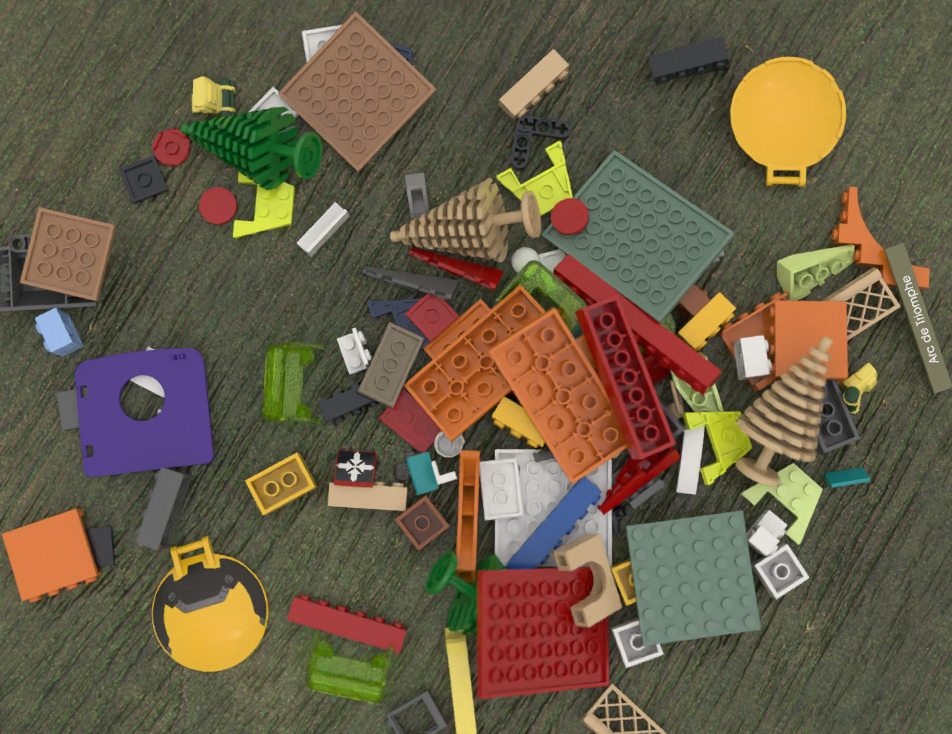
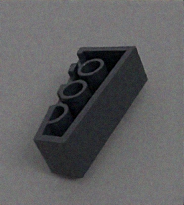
M724 37L649 56L653 79L655 83L658 82L659 84L673 79H682L689 76L730 69Z
M361 382L350 385L347 391L341 390L332 393L330 399L326 401L324 398L317 400L326 421L329 423L334 422L335 425L345 421V417L350 414L356 416L363 412V408L367 406L373 408L380 403L357 392Z

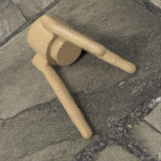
M671 380L670 385L674 402L668 404V406L678 418L683 417L682 413H685L683 398L678 390L676 392L674 381Z

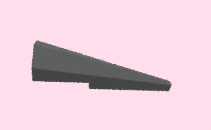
M365 266L362 274L414 292L418 290L450 302L455 296L459 285V280Z

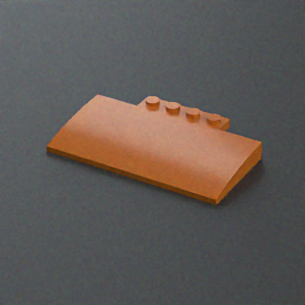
M521 284L492 309L482 299L477 301L437 338L423 348L432 358V361L404 384L405 388L451 442L512 391L488 350L546 312Z
M551 308L488 350L571 484L627 448L584 334L574 339L556 308Z

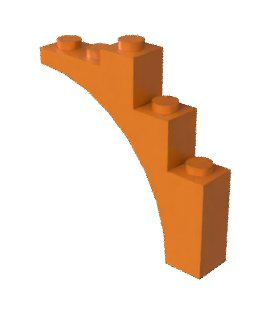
M849 187L841 196V203L844 206L840 214V222L843 223L838 224L832 230L831 239L834 240V246L854 245L856 248L853 258L855 266L878 268L888 288H896L883 250L884 248L875 241L862 219L858 204L857 187ZM912 265L919 289L922 291L929 288L930 269ZM877 281V287H882L879 281Z
M460 450L456 552L458 563L456 575L466 582H475L480 451Z

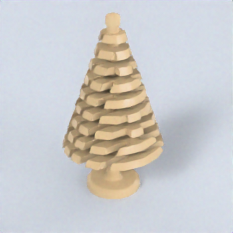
M488 178L470 188L469 192L465 190L439 207L430 210L429 215L426 212L420 218L412 220L410 225L406 223L401 226L400 231H392L390 239L392 242H400L402 240L405 245L411 246L414 243L416 247H427L433 250L438 248L437 251L445 252L447 250L449 253H459L464 256L470 255V257L477 256L484 258V260L494 258L493 261L502 263L506 259L509 240L504 241L508 234V224L523 222L525 230L530 237L537 238L540 236L541 216L539 205L534 192L526 191L522 195L521 210L506 213L505 207H501L503 204L501 194L496 196L499 191L496 183L491 184L493 180Z
M822 336L818 347L812 346L808 350L813 357L803 355L799 359L803 365L796 363L790 368L795 374L790 372L784 373L780 377L782 381L777 380L771 385L772 389H767L763 393L762 398L760 397L754 401V406H749L744 411L745 414H741L736 419L738 427L744 433L765 446L757 461L742 457L736 462L737 469L752 480L770 487H777L779 485L780 476L768 467L775 452L784 453L790 458L801 459L805 462L815 461V449L818 445L817 436H819L820 430L817 424L821 423L822 418L819 411H823V404L820 399L825 397V391L820 386H826V378L820 373L827 374L828 366L822 360L830 361V354L827 350L831 347L833 341L829 337Z

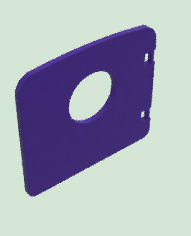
M192 348L137 351L87 360L77 367L75 371V386L77 390L78 418L83 452V470L88 477L161 469V467L172 468L210 463L214 459L205 362L199 351ZM142 375L150 376L156 379L164 390V405L159 414L147 421H136L124 412L120 400L121 392L125 384L132 378ZM87 386L88 397L82 398L81 387ZM93 445L94 456L88 457L87 446Z

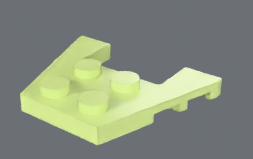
M791 463L776 472L780 476V483L777 487L756 483L740 494L755 506L765 493L769 492L796 516V520L789 526L785 534L799 545L823 489L794 463Z

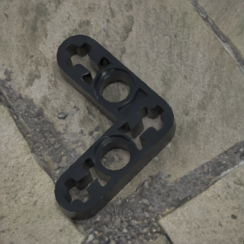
M523 115L517 120L511 156L512 167L515 170L526 168L532 136L564 140L570 135V125L561 120ZM527 121L528 125H533V122H536L535 131L532 130L533 126H527L526 129H523V126L520 124ZM541 123H546L549 126V130L541 132L538 126ZM552 124L555 125L554 129H560L563 126L564 130L567 131L564 134H560L559 130H554L553 134L551 133ZM520 138H524L528 144L526 147L521 148L517 145V141ZM519 152H527L526 154L522 153V161L525 162L517 165V162L514 160L518 159Z

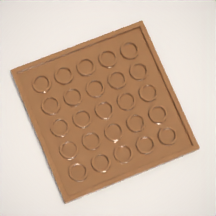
M355 11L278 94L346 161L360 172L432 97L437 89Z

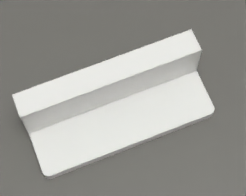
M335 202L297 242V245L312 257L350 217L348 211L341 208Z

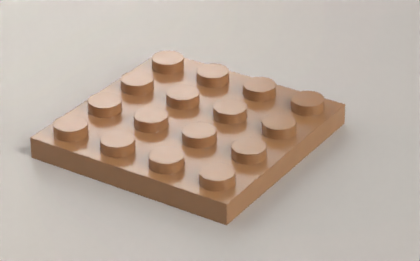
M38 207L20 283L98 301L116 225Z

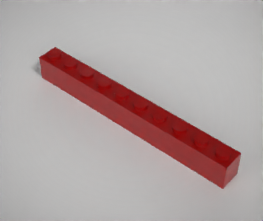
M570 254L554 268L552 279H554L555 283L567 289L573 297L580 299L586 307L618 295L637 345L643 348L646 354L657 359L663 367L675 373L678 379L688 383L695 392H699L704 396L718 381L722 372L720 369Z

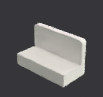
M431 462L438 485L457 480L455 471L440 475L437 462Z

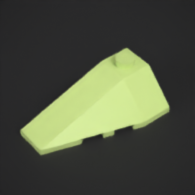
M851 244L805 252L778 260L777 278L783 292L788 293L786 295L788 301H796L806 297L816 285H823L827 277L832 274H838L853 263L855 246Z
M697 352L708 360L707 356H705L702 352ZM670 370L676 389L694 412H724L716 384L703 396L701 393L695 392L684 380L678 379L675 373Z

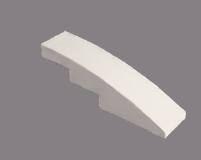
M705 425L692 430H685L682 433L680 445L681 458L678 465L679 473L676 492L696 495Z

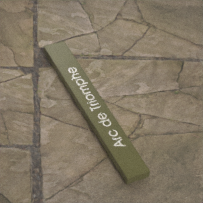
M904 242L887 247L883 250L931 391L935 394L952 388V383Z

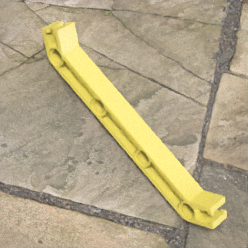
M445 628L456 733L477 734L466 635L452 632L449 628Z

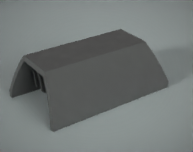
M32 234L12 236L9 239L8 246L0 247V312L97 306V301L20 283ZM23 241V247L18 249V242Z

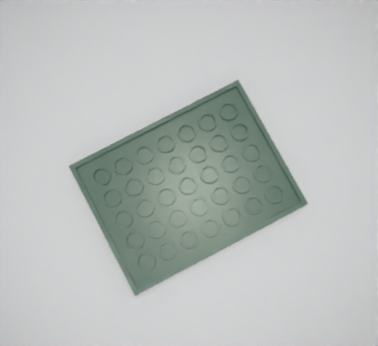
M615 150L573 197L582 201L587 207L589 222L586 228L576 235L565 236L558 233L551 222L541 234L544 239L564 254H570L660 324L735 236L733 231Z

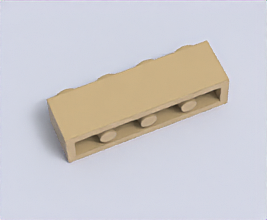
M553 49L499 99V106L514 121L518 117L521 118L528 112L527 109L531 105L535 106L541 100L540 96L545 92L549 93L555 87L554 83L558 80L562 81L568 75L569 64Z
M374 482L373 488L337 486L334 483H329L328 506L397 511L407 510L408 488L404 487V483H393L392 487L385 486V482Z

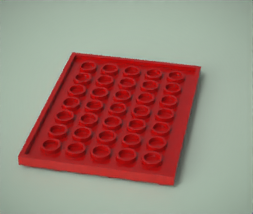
M578 567L572 571L558 570V568L478 571L477 698L488 699L609 686V616L590 627L576 626L570 609L571 606L587 598L592 591L594 578L590 567Z

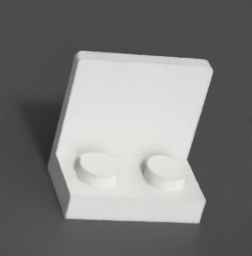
M356 327L352 328L353 333L337 338L349 375L368 369L372 361L370 351L364 348V345L367 344L362 331H358Z

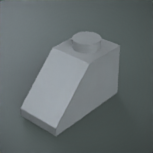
M424 173L405 175L411 219L420 218L426 212L429 215Z

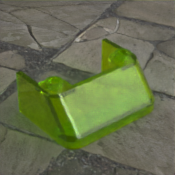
M537 260L529 261L495 299L499 303L520 284L529 294L537 289L564 313L561 318L570 333L579 325L575 311L588 307L583 299Z
M290 342L273 344L268 347L263 397V418L265 421L319 423V419L309 418L310 409L306 404H302L304 366H308L314 359L313 350L324 349V345Z
M316 630L308 655L307 687L318 692L375 704L381 703L385 694L393 647L389 646L387 656L378 654L372 657L371 662L334 654V649L329 643L319 642L320 631Z

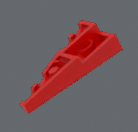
M413 247L409 252V255L458 278L462 276L492 291H495L496 287L498 288L504 275L502 270Z
M671 446L643 459L632 460L630 456L616 477L615 485L611 490L607 491L606 499L602 505L597 506L599 511L605 515L679 460L681 457L676 449Z

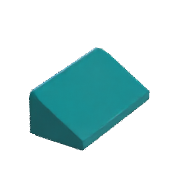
M429 452L418 453L406 458L417 495L439 488Z
M862 467L825 473L828 488L870 481V477Z

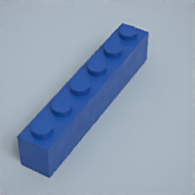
M586 477L579 479L511 557L506 566L511 570L535 569L539 564L543 565L550 557L548 553L552 549L556 550L562 544L561 538L565 534L569 535L576 526L573 524L578 519L582 520L588 514L586 509L591 504L594 506L601 499L599 494L602 491Z

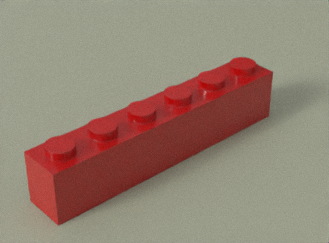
M300 594L293 598L287 618L288 621L395 653H401L408 630L404 628V624L393 621V624L385 622V618L374 616V619L366 617L367 613L358 610L353 613L348 611V607L337 605V607L329 606L330 602L321 599L316 602L310 600L311 597L305 594Z

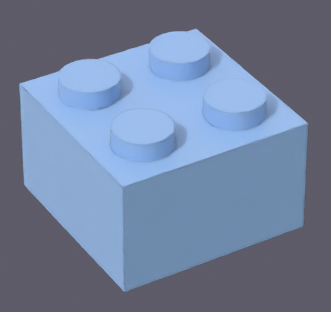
M54 308L35 317L37 322L35 324L39 334L43 335L45 339L43 343L48 352L64 357L84 347L67 312Z

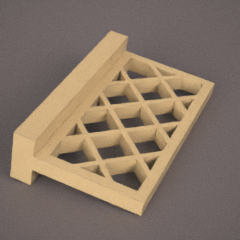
M874 267L822 300L846 302V304H849L847 327L849 319L860 320L857 329L854 331L847 329V332H850L847 335V340L901 307L881 277L879 270ZM879 281L882 286L880 294L871 293L872 284ZM856 294H866L863 305L853 303ZM869 295L879 296L877 307L867 306ZM883 297L890 298L894 304L888 309L880 308ZM853 305L863 307L860 318L850 316ZM866 308L876 310L873 319H864Z
M612 683L587 713H584L580 718L595 734H651V732L667 734ZM611 690L617 694L618 703L608 704L607 695ZM622 705H629L632 708L633 717H622ZM605 706L606 718L598 719L593 712L597 707ZM608 706H618L619 718H609ZM633 719L634 731L624 732L623 720ZM636 719L646 720L647 730L637 731ZM619 720L620 732H612L609 727V721Z

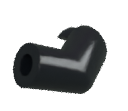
M617 506L612 511V534L622 532L619 522L627 515V509L623 506Z

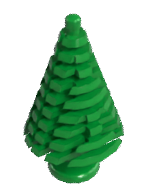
M284 106L196 121L192 124L185 123L181 126V133L188 135L192 141L199 143L201 147L211 153L219 154L217 158L232 166L242 175L247 176L248 179L254 180V183L261 184L259 186L265 190L277 189L287 179L291 171L280 172L292 165L297 176L303 179L312 178L316 174L322 159L323 149L319 135L309 132L303 134L299 140L298 138H293L298 135L297 126H290L288 128L286 126L296 122L293 114L286 113L281 116L282 113L289 110Z
M448 551L439 558L429 573L425 584V591L435 595L443 590L447 584L457 589L458 591L449 609L447 627H450L449 630L452 632L477 637L478 571L508 569L502 565L497 555H492V557L489 555L477 564L475 582H466L454 574L458 563V556L453 551Z

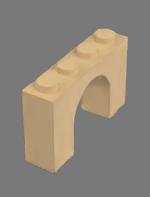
M587 533L553 551L558 570L572 571L586 563L593 573L594 583L591 593L587 598L570 607L576 626L590 627L622 608L620 596L617 592L600 534Z

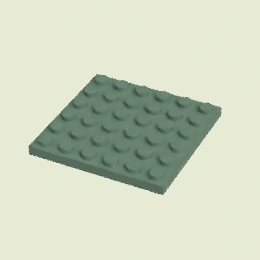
M743 510L625 526L643 646L761 630Z

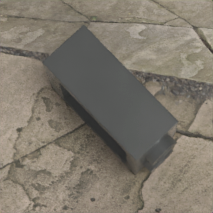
M429 689L422 691L387 712V719H385L391 730L394 728L396 734H405L395 715L423 699L436 724L420 734H435L445 728L448 722Z

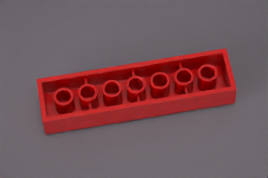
M618 295L575 311L632 460L643 459L675 445L676 443Z

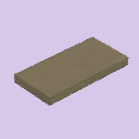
M389 322L357 392L393 408L424 338Z

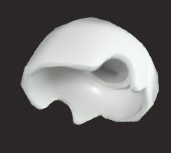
M522 247L517 249L512 255L511 264L514 271L519 275L530 276L539 269L540 258L532 248Z
M440 431L435 438L434 447L437 453L444 458H453L460 453L465 440L461 434L451 442L443 431Z

